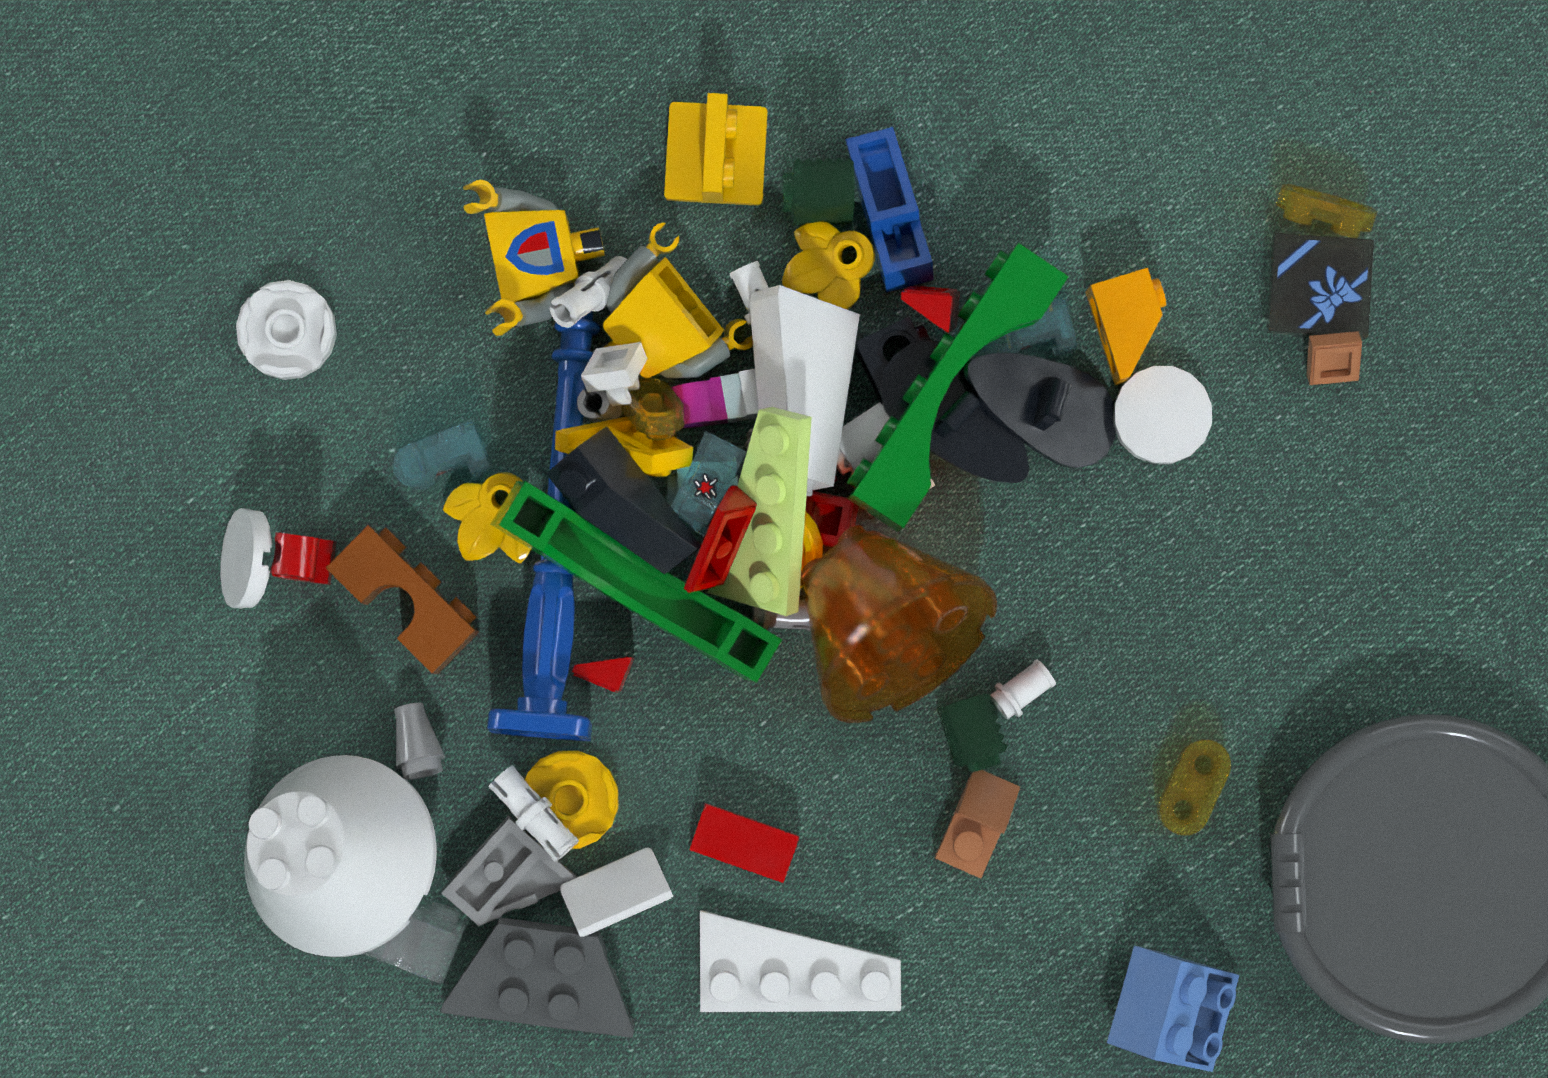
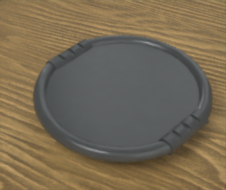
M1437 714L1409 715L1380 721L1354 732L1325 751L1307 769L1294 786L1278 817L1274 832L1270 834L1274 932L1278 933L1290 961L1305 983L1320 999L1353 1023L1383 1036L1414 1043L1442 1044L1479 1038L1507 1027L1538 1007L1548 997L1547 763L1526 745L1494 727L1467 718Z

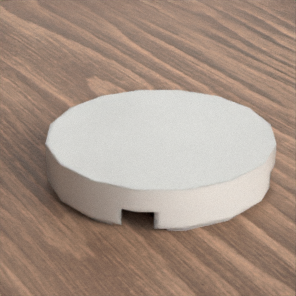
M291 280L270 282L259 288L260 290L255 292L242 305L236 323L238 345L248 362L265 375L282 380L303 378L319 369L331 355L337 336L335 316L327 301L308 285Z
M1152 366L1135 373L1120 388L1114 403L1113 425L1120 443L1134 457L1150 463L1173 464L1191 456L1205 442L1212 425V404L1205 387L1191 373L1174 366Z
M246 508L238 509L232 515L226 529L221 553L220 578L226 604L232 608L242 609L256 606L265 592L269 579V566L262 565L263 552L270 553L272 539L270 525L266 516L261 511Z

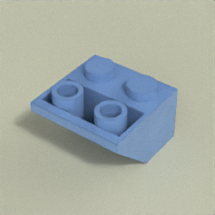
M1134 945L1107 1043L1152 1060L1213 1072L1215 1061L1222 1049V1036L1229 1011L1235 1002L1239 975Z

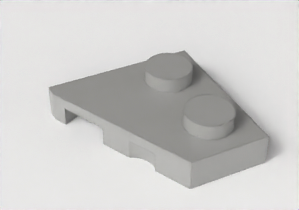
M508 815L441 889V893L480 926L500 918L506 912L514 909L520 910L537 903L541 898L559 892L560 886L563 883L578 876L561 861L554 862L543 849V846L526 830L522 831L516 825V821Z

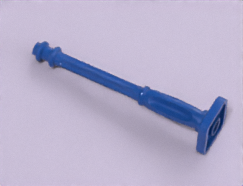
M592 311L569 328L562 327L557 322L554 324V328L561 333L560 349H556L551 355L552 359L558 363V386L550 469L568 455L567 453L555 450L556 430L583 425L584 415L581 414L577 406L580 392L582 390L586 391L581 374L593 355V352H591L592 336L597 335L601 330L599 324L593 321L594 312ZM549 478L547 495L575 512ZM541 556L540 561L535 562L533 565V570L536 573L528 601L523 635L522 675L524 697L517 698L516 710L491 709L488 713L487 729L491 733L502 735L591 741L592 724L589 718L567 714L568 702L562 701L570 668L574 639V575Z

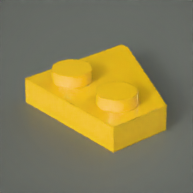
M635 415L556 430L555 450L569 454L580 444L607 426L644 474L648 476L664 477L670 475L671 470L692 466V446Z

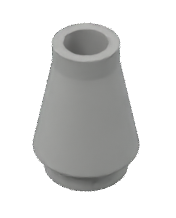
M410 703L395 708L396 768L402 769L403 778L406 780L420 779L443 771L441 760L445 758V755L427 718L424 704Z

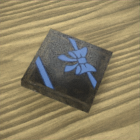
M1274 233L1272 235L1266 333L1313 336L1359 331L1361 340H1366L1369 335L1374 240Z

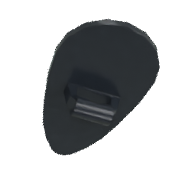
M926 340L909 344L892 357L882 374L880 387L883 408L888 417L893 416L897 420L901 418L909 405L902 398L918 374L927 378L937 362L931 359L930 355L939 342ZM964 365L953 378L939 405L931 432L930 452L971 475L994 482L1019 483L1029 473V463L1024 442L1002 426L980 403V399L973 393L965 378Z
M991 353L972 358L966 363L964 368L965 378L973 393L980 399V403L1002 426L1023 441L1033 451L1057 465L1072 469L1094 465L1107 455L1116 436V430L1113 425L1114 402L1104 385L1090 374L1066 364L1017 353Z

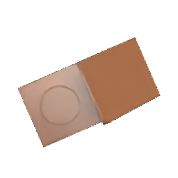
M974 767L934 858L981 879L1000 834L1005 833L1020 786Z

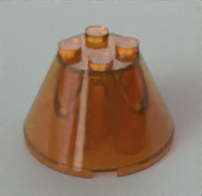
M861 525L847 529L839 537L837 545L826 552L821 558L808 562L801 570V579L805 583L804 594L821 699L829 713L835 719L842 722L861 723L872 721L873 716L870 712L889 705L897 712L932 692L951 677L972 656L986 637L980 629L987 614L990 618H993L997 611L996 595L988 583L981 577L882 532L866 531Z

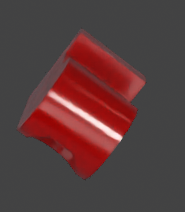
M276 532L275 553L270 573L272 576L281 579L331 585L332 574L326 567L334 560L337 541Z

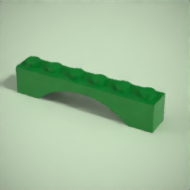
M1020 243L1009 254L1000 250L984 273L985 276L991 279L990 283L982 295L973 291L957 314L964 321L954 337L947 332L943 335L930 355V358L937 362L927 378L920 374L916 376L902 398L909 403L899 420L893 416L889 417L874 440L882 446L872 462L863 457L847 481L848 484L854 487L847 499L896 532L905 527L931 487L929 466L931 432L939 405L953 378L966 362L984 346L1010 332L1033 326L1038 322L1069 277Z
M516 481L490 524L744 680L758 682L782 641L781 638L706 594L700 591L688 593L684 589L685 582L668 572L664 575L573 510L526 481Z

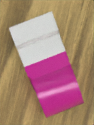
M755 369L710 378L708 381L681 384L669 389L676 428L679 429L756 419L758 414Z

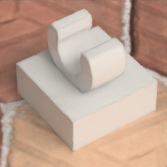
M637 342L596 348L581 374L587 392L606 390L607 398L612 406L631 404L632 399L629 391L639 389L638 375L648 359L642 343Z

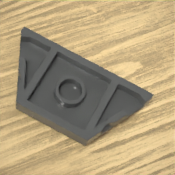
M501 917L487 936L484 944L467 965L452 991L444 999L441 1013L629 1038H633L635 1028L632 1015L629 1016L620 992L621 985L616 972L609 964L607 958L608 951L600 930L580 937L576 927Z

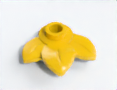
M812 221L797 228L794 231L795 239L803 251L795 255L787 264L782 278V285L800 293H817L819 300L847 310L850 309L859 299L861 278L870 272L875 262V249L872 242L860 232H840L829 222ZM853 246L856 249L857 257L853 263L845 264L842 260V252L845 248Z
M507 472L496 473L486 479L483 484L464 483L454 489L448 496L443 511L452 518L462 521L458 530L457 542L461 555L465 560L482 559L494 553L498 547L517 563H522L530 554L531 549L490 525L501 507L495 500L496 491L504 490L509 494L516 481H522L518 476Z

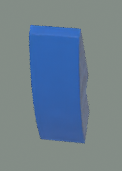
M893 127L845 139L861 205L886 293L934 280L933 262L919 220V209Z

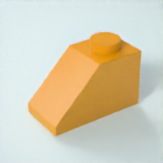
M1148 268L1092 284L1085 292L1115 386L1124 383L1131 376L1163 315L1161 308L1166 306V298L1161 282L1158 278L1151 280Z

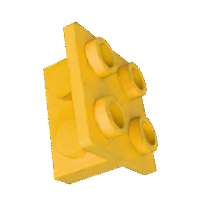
M708 93L707 104L672 102L669 105L665 199L682 202L761 205L763 202L767 109L761 106L728 105V94Z

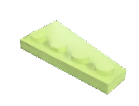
M775 407L758 410L737 485L757 503L756 510L725 583L709 588L708 593L784 616L799 611L811 416Z

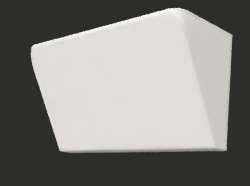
M649 847L565 882L560 886V892L580 937L594 933L673 897L658 861Z

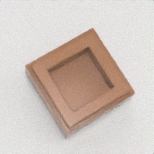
M1359 331L1309 336L1306 371L1309 385L1359 381L1362 340Z

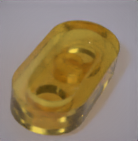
M1282 184L1276 202L1277 206L1285 209L1283 217L1288 220L1305 225H1311L1313 219L1332 224L1331 231L1351 238H1359L1361 231L1371 232L1378 213L1374 208L1362 203L1292 184Z
M639 378V389L629 391L632 399L631 404L621 405V410L635 429L645 434L647 438L652 440L672 438L675 432L681 430L685 425L683 402L665 381L655 378Z
M1197 740L1188 744L1181 752L1157 807L1160 822L1170 832L1178 835H1192L1199 832L1208 822L1231 770L1230 756L1222 745L1212 740ZM1201 755H1206L1211 760V769L1206 774H1200L1195 769V760ZM1180 800L1187 801L1191 807V812L1185 819H1178L1174 814V806Z

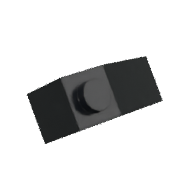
M607 426L576 447L546 473L577 514L664 575L701 547L698 540Z

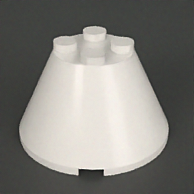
M349 755L330 756L311 761L298 767L280 780L267 794L259 808L251 815L244 852V870L252 903L259 916L271 931L284 942L299 950L328 957H347L371 951L398 935L411 922L408 919L416 910L423 895H428L436 866L437 845L435 830L429 811L419 793L406 779H403L387 766L371 759Z

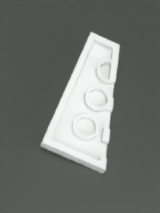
M700 910V1012L901 1011L900 959Z

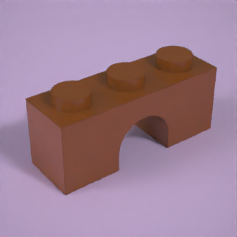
M367 525L326 569L360 603L369 605L386 589L393 587L403 588L413 600L414 616L409 626L397 639L432 674H439L479 633L471 624L477 616L458 597L449 602L436 589L442 583L441 580L421 561L414 568L401 555L407 547L387 527L379 533L375 528Z

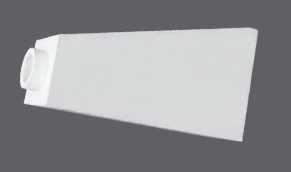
M777 285L751 293L749 302L758 410L775 407L812 417L806 496H811L813 490L834 486L860 314Z

